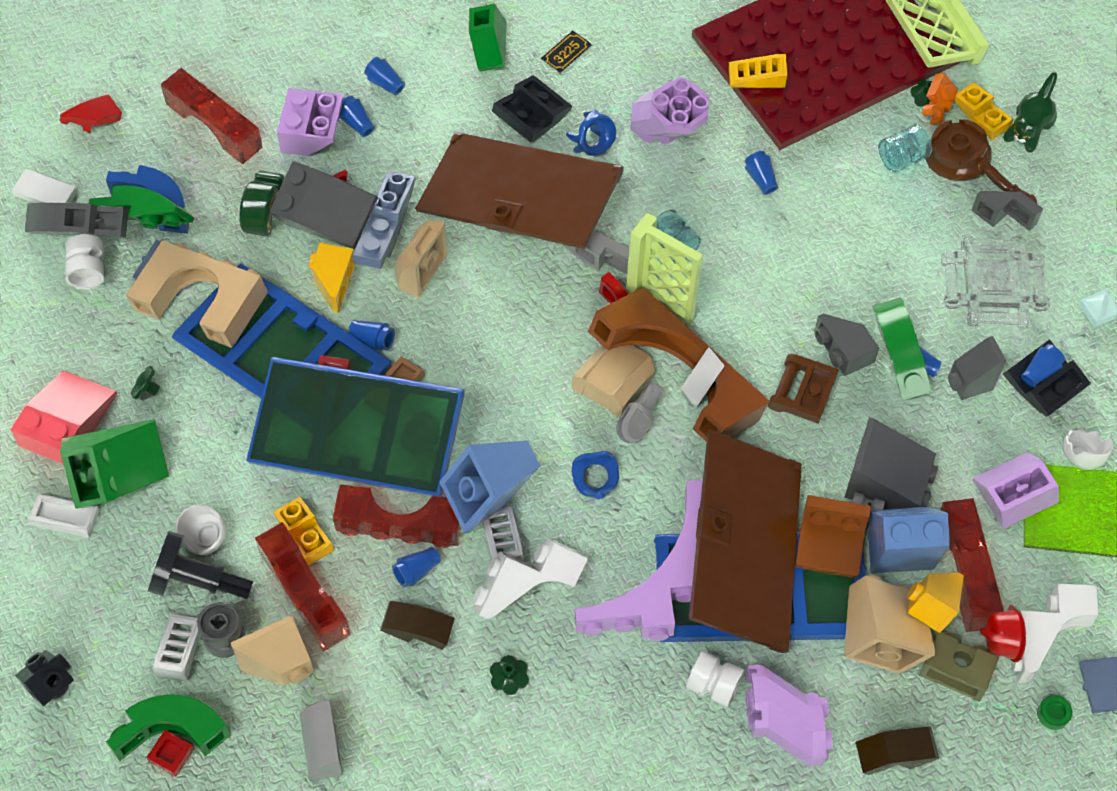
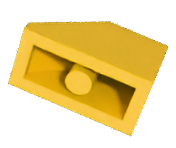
M320 242L316 253L312 252L310 256L309 269L312 270L314 282L333 312L339 313L356 266L353 263L354 251L353 249Z
M959 572L929 573L921 583L916 581L907 594L909 599L907 613L938 633H941L959 613L964 575Z

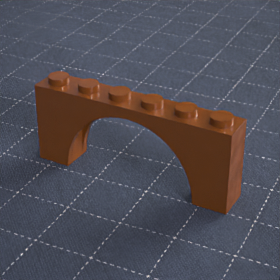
M644 287L597 310L588 330V333L608 351L626 345L649 346L674 355L686 363L692 370L709 347ZM711 347L710 349L725 366L707 391L708 405L702 409L693 427V430L706 442L707 432L711 429L732 438L761 419L770 402Z

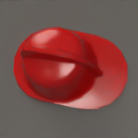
M1010 604L1008 611L991 614L988 617L986 627L981 628L980 633L985 637L987 648L991 654L1009 658L1012 662H1019L1025 651L1026 628L1022 614L1014 605Z

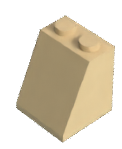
M873 575L864 576L849 586L844 647L845 658L901 674L935 656L930 627L907 613L909 599L907 598L908 586L890 584L882 581L880 577Z

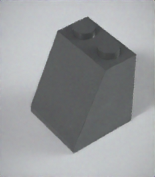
M869 418L844 497L853 500L855 492L862 493L871 500L875 498L884 500L883 509L927 507L931 492L926 491L927 484L934 483L938 471V466L933 465L936 453L876 419Z

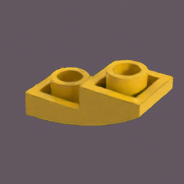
M975 82L956 94L954 100L972 122L981 126L990 139L994 140L1012 125L1013 118L993 104L994 96Z
M301 497L294 499L273 512L290 542L307 566L334 551L331 541L317 524L315 516Z

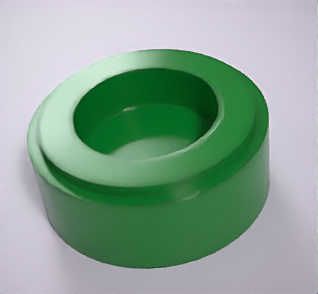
M1058 695L1044 698L1037 710V716L1041 724L1051 730L1064 728L1071 720L1073 714L1070 703Z

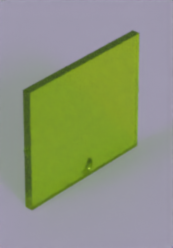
M1045 464L1059 486V503L1024 519V548L1117 558V472L1095 469L1082 470L1076 467Z

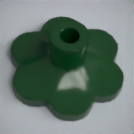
M921 80L917 86L912 87L910 94L915 98L914 103L917 106L924 107L929 104L930 100L926 95L932 81Z
M149 365L137 378L136 384L131 390L133 399H138L145 391L153 396L159 391L160 385L152 381L155 373L152 366Z
M510 655L502 657L500 662L493 663L490 667L492 687L495 690H503L506 695L516 694L519 688H525L528 685L527 664L522 660H515Z

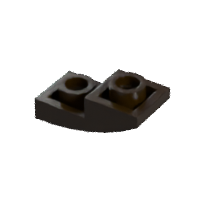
M390 601L380 631L408 643L415 638L443 650L447 646L455 618L422 606Z

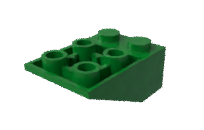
M155 419L62 438L60 454L75 509L109 502L169 477Z

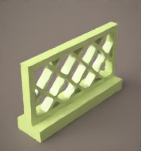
M885 0L928 68L968 60L970 65L980 64L989 44L960 0H917L924 3L922 7L912 4L907 0ZM925 6L933 7L937 14L924 9ZM903 9L917 14V19L906 15ZM922 16L936 22L934 27L919 21L920 17ZM938 24L945 26L949 33L938 29ZM915 28L929 33V39L919 35ZM936 36L947 41V46L931 40L932 37ZM950 44L957 45L962 52L949 48ZM927 48L938 51L943 55L932 57Z
M647 212L630 233L626 283L627 295L644 287L676 317L690 324L695 317L703 254L657 229V218ZM669 256H672L676 264H674V262L671 260ZM656 257H658L663 264H660ZM684 257H686L687 259H689V260H691V261H693V262L688 263L687 260H686ZM667 272H669L675 280H673ZM681 272H684L688 279H686ZM679 288H682L686 295H684Z

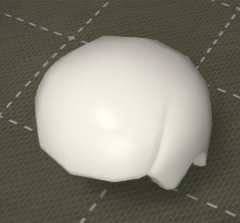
M1071 430L1065 436L1062 443L1063 452L1067 459L1074 466L1082 470L1100 468L1114 451L1113 441L1111 439L1101 440L1098 431L1087 433L1083 430Z
M192 505L183 510L176 520L175 533L184 535L182 544L195 555H209L218 550L225 540L226 523L222 516L211 507Z

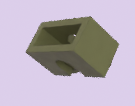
M937 632L933 640L935 656L924 662L919 676L980 702L987 691L999 657L991 654L985 647L974 646L970 648L961 644V638L955 634ZM954 658L963 659L967 663V667L957 665Z

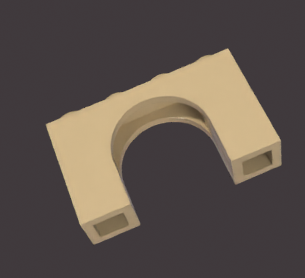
M162 240L127 292L126 297L135 311L159 320L175 295L185 286L200 281L215 283L219 286L217 295L199 324L208 339L233 348L268 291L262 276L254 270L248 269L246 271L237 268L227 260L221 262L213 259L205 252L199 251L197 253L180 243L172 244Z

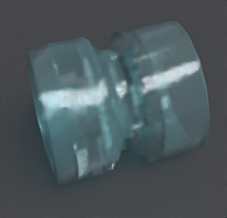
M917 124L901 130L899 134L894 133L880 140L878 145L881 160L892 173H897L909 167L911 163L916 164L930 157L932 153V145L927 133Z
M667 210L656 217L657 229L694 250L698 249L701 244V238L690 226H686V222L675 210ZM669 256L671 260L674 262V264H676L672 256Z

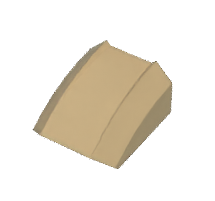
M428 220L419 226L404 251L396 260L394 276L398 288L417 298L421 296L425 287L447 256L446 230L443 220Z
M634 345L620 346L609 351L601 346L572 377V390L580 395H585L620 418L628 403L635 402L642 393L646 383H649L654 377L656 371L652 357Z

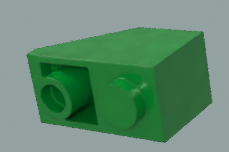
M495 3L469 8V35L477 68L480 72L505 67L507 22Z

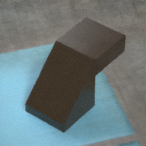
M931 727L883 731L856 741L862 772L867 775H872L897 765L913 769L939 759Z

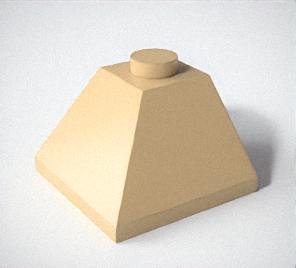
M292 615L231 642L239 667L244 673L286 685L302 682L310 673L314 672L310 657Z

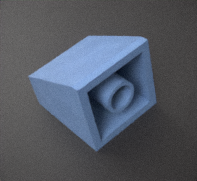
M528 441L469 445L439 481L464 534L470 533L506 505L536 472L540 464Z
M932 507L870 510L868 520L870 573L934 570L950 546L948 513Z

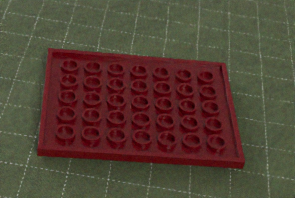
M756 0L692 30V38L729 86V62L775 54H786L787 79L785 88L731 87L779 150L918 84L921 80L931 78L935 74H939L960 63L955 62L928 68L885 0ZM907 0L908 2L919 6L914 0ZM903 9L906 15L917 19V14ZM922 16L919 19V21H922L933 27L935 25L931 20L926 19ZM915 28L919 35L929 39V33ZM933 36L931 39L947 46L948 42L936 36ZM950 44L949 48L956 50L955 47L952 44ZM927 48L932 57L943 55L938 51ZM738 71L739 77H744L743 71ZM750 71V76L755 75V72Z

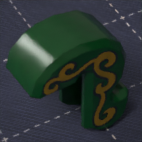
M260 170L255 173V180L246 185L239 213L240 228L243 232L260 236L271 234L272 216L269 211L285 179L283 174Z

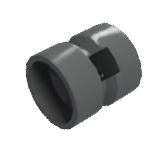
M218 602L206 606L200 612L197 626L207 651L219 658H228L235 655L231 642L245 636V631L236 609L230 604Z

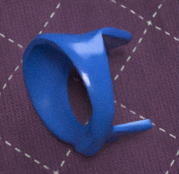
M594 109L593 111L583 113L585 119L579 127V135L570 132L566 133V136L571 141L578 143L573 149L574 153L584 152L589 156H597L604 153L616 139V127L613 120ZM588 128L599 136L594 146H589L586 142Z
M608 451L584 453L576 457L572 462L571 472L574 485L584 496L599 500L604 498L606 494L614 490L618 485L619 467L616 457ZM595 464L605 468L608 480L604 486L592 488L585 483L583 473L590 465Z

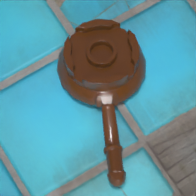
M959 119V123H952V120L942 123L935 129L925 147V160L929 168L938 176L949 180L964 181L986 174L1001 190L1022 192L1037 203V199L1033 194L1030 195L1018 188L1016 184L1009 182L990 164L992 149L987 140L985 130L977 123L966 119Z

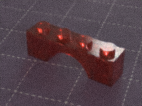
M178 69L161 83L166 105L184 119L192 115L203 122L216 136L223 150L241 164H244L263 148L259 128L184 69Z
M339 485L333 514L335 531H339L347 536H356L357 534L370 535L378 540H386L388 538L401 539L410 544L427 542L441 548L459 545L461 526L447 497L432 496L427 504L413 513L393 514L385 511L376 503L371 488Z
M974 498L943 502L940 511L948 513L949 549L953 554L957 572L964 575L959 607L966 632L980 631L981 628L986 627L988 617L991 614L1003 612L1004 608Z
M281 522L255 537L260 555L322 651L324 652L349 637L351 633L348 620L332 596H329L316 580L299 546L284 523Z

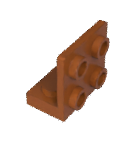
M808 495L803 511L795 566L801 569L857 578L860 571L864 533L870 517L871 506Z

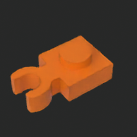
M945 73L935 74L926 95L930 102L924 106L922 115H932L931 125L942 123L944 112L950 111L958 89Z

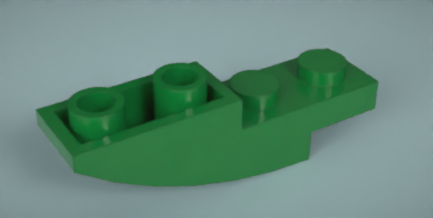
M113 186L111 197L91 198L88 203L96 206L128 208V220H137L142 227L148 229H156L162 225L179 227L180 224L193 223L194 217L184 208L155 191L138 186Z

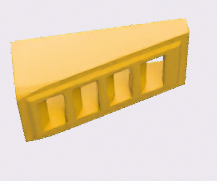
M775 54L729 62L730 87L785 88L787 79L786 54ZM738 71H743L744 77H739ZM750 71H754L755 75L750 76Z

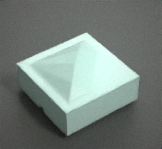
M1106 290L1081 299L1078 304L1093 327L1117 318V305Z

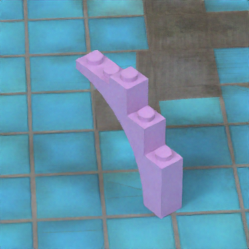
M703 480L686 481L684 525L675 547L663 564L645 582L623 596L599 605L575 609L576 633L592 636L606 630L629 632L640 627L642 639L649 638L651 641H662L669 636H674L675 620L672 600H677L678 602L691 601L697 542L696 528Z

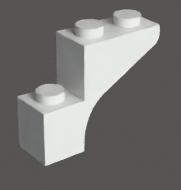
M549 538L537 548L534 555V561H536L534 566L500 551L498 557H494L488 565L486 574L489 576L484 586H480L474 595L473 604L475 605L473 609L479 616L490 619L540 583L557 581L575 587L588 558L580 552Z
M1058 583L1052 594L1047 596V612H1020L1025 622L1026 646L1022 659L1019 662L1011 661L1012 670L1017 671V683H1028L1031 681L1060 632L1074 627L1092 626L1099 615L1095 585Z

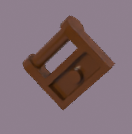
M788 354L784 362L786 368L775 395H772L769 399L768 407L775 412H787L819 424L839 369L797 354ZM804 371L805 375L795 400L786 398L796 372Z

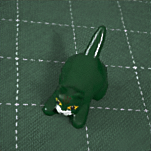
M1052 72L1048 76L1039 92H1031L1024 96L1016 108V115L1018 117L1004 133V141L1011 142L1016 140L1024 144L1027 152H1034L1037 148L1042 129L1049 130L1057 118L1056 104L1050 98L1057 80L1056 72Z

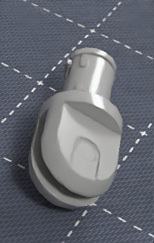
M652 382L646 383L638 400L628 403L616 425L617 435L621 440L627 443H634L644 437L654 419L652 410L663 394L661 387Z

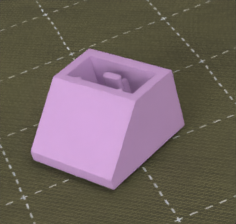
M288 88L277 130L281 153L309 156L332 144L344 99L343 94Z
M1029 452L973 478V482L1002 529L1059 503V486L1044 462Z

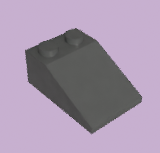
M292 161L269 213L285 225L355 250L378 197L318 169Z

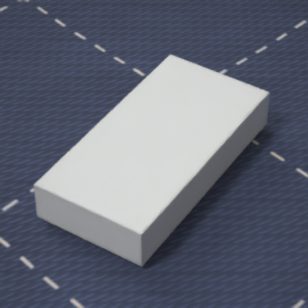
M25 169L12 189L14 196L32 203H71L78 193L75 186Z
M39 493L28 522L31 526L90 538L100 510L95 505L75 509L72 500Z

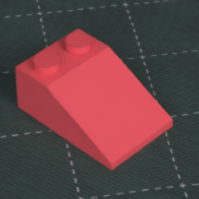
M62 371L25 405L10 430L19 447L63 464L60 454L62 438L94 432L117 392Z

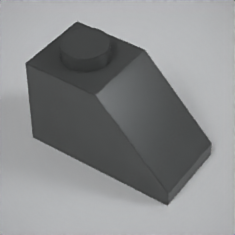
M993 336L987 337L954 361L948 375V381L952 390L957 391L961 400L994 390L1006 359Z

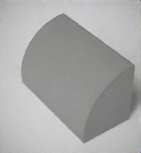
M330 700L317 702L306 707L300 713L310 781L343 775Z

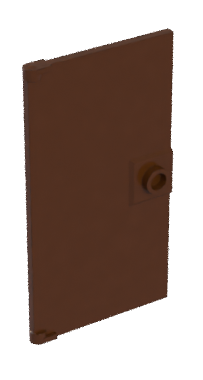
M455 132L450 140L449 147L415 209L417 212L484 226L491 230L509 234L515 233L585 249L616 184L621 179L624 167Z
M712 429L707 432L701 502L698 509L696 528L697 542L689 620L769 647V649L779 653L789 652L802 464L800 462L785 459Z

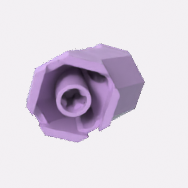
M685 78L669 81L658 90L647 92L632 103L630 129L644 142L653 143V140H661V143L669 144L679 136L692 134L707 123L709 96L695 83L689 82Z
M748 665L745 681L746 683H752V688L746 691L748 725L752 729V737L766 736L806 765L822 766L824 760H828V750L833 748L832 732L830 729L825 728L824 718L828 717L827 698H819L818 693H802L763 665Z

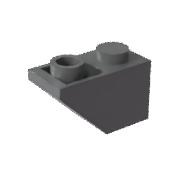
M824 313L818 315L814 329L816 340L820 345L825 346L829 352L831 363L835 368H839L844 376L875 363L879 347L864 325Z

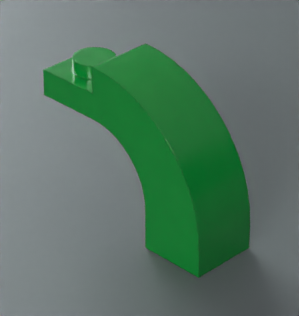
M901 297L872 306L880 334L891 360L902 400L932 392L918 339Z
M159 695L142 700L126 709L125 712L131 722L117 727L105 742L116 758L121 761L146 740L167 730L168 732L184 735L190 739L205 757L228 739L231 734L227 725L217 713L201 701L183 695Z

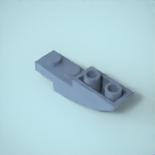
M393 171L387 172L376 195L378 199L371 212V217L353 253V263L381 269L386 257L390 258L408 209L415 176Z

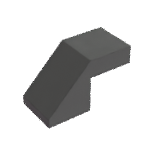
M980 191L976 196L971 211L992 227L1008 214L1030 231L1037 225L1043 208L1022 192Z

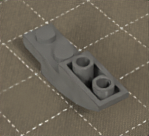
M85 203L27 204L25 232L69 236L88 234L126 238L129 209Z

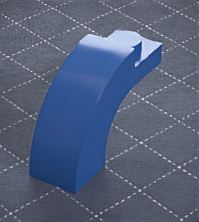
M139 165L137 174H131L126 171H108L106 183L111 195L113 186H138L155 191L186 210L179 187L168 175L160 170ZM189 223L180 224L179 227L167 225L158 227L160 231L188 234Z

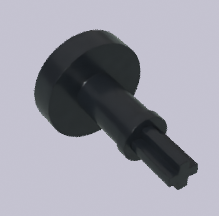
M168 531L149 584L148 592L164 596L169 579L171 578L208 590L209 593L215 594L216 590L248 599L253 581L223 572V566H215L178 554L184 535Z

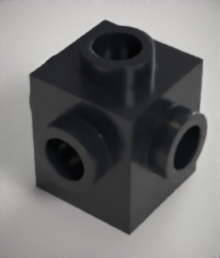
M47 650L32 655L26 661L25 667L15 675L30 695L43 707L52 699H57L64 695L69 689V685L74 681L73 677L68 673V670L72 667L60 653L54 656Z

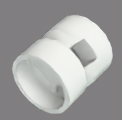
M88 234L70 237L65 245L66 282L80 289L100 286L104 281L103 241L99 237Z
M702 650L691 671L686 689L702 696L710 693L712 701L728 708L739 687L745 669L730 662L721 665L719 657Z

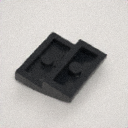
M532 75L515 84L512 94L495 102L492 112L531 143L559 123L571 111L572 105L536 76Z
M1050 339L1003 373L1016 391L1046 417L1091 384L1074 360L1070 362L1065 360L1062 364V369L1038 383L1034 388L1022 380L1021 374L1025 372L1039 348L1045 347L1047 344L1054 345Z

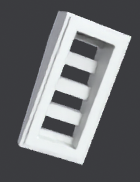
M512 506L501 508L483 522L490 559L498 557L500 552L497 553L496 549L513 546L514 550L504 551L503 553L524 562ZM507 516L508 519L506 521L490 523L489 520ZM508 526L510 529L506 531L492 533V529L503 528ZM510 536L512 538V540L495 543L494 539L505 538Z
M171 614L152 668L156 676L188 681L200 636L197 626L198 618ZM177 624L193 626L191 631L176 629ZM173 637H187L188 641L184 642L173 640ZM170 648H184V652L170 651ZM169 657L181 659L180 663L167 662V659Z

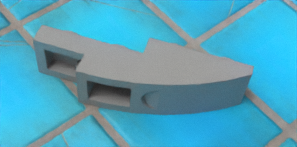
M599 230L593 231L585 249L562 244L574 256L597 271L606 263L627 274L629 246L625 243L614 241Z

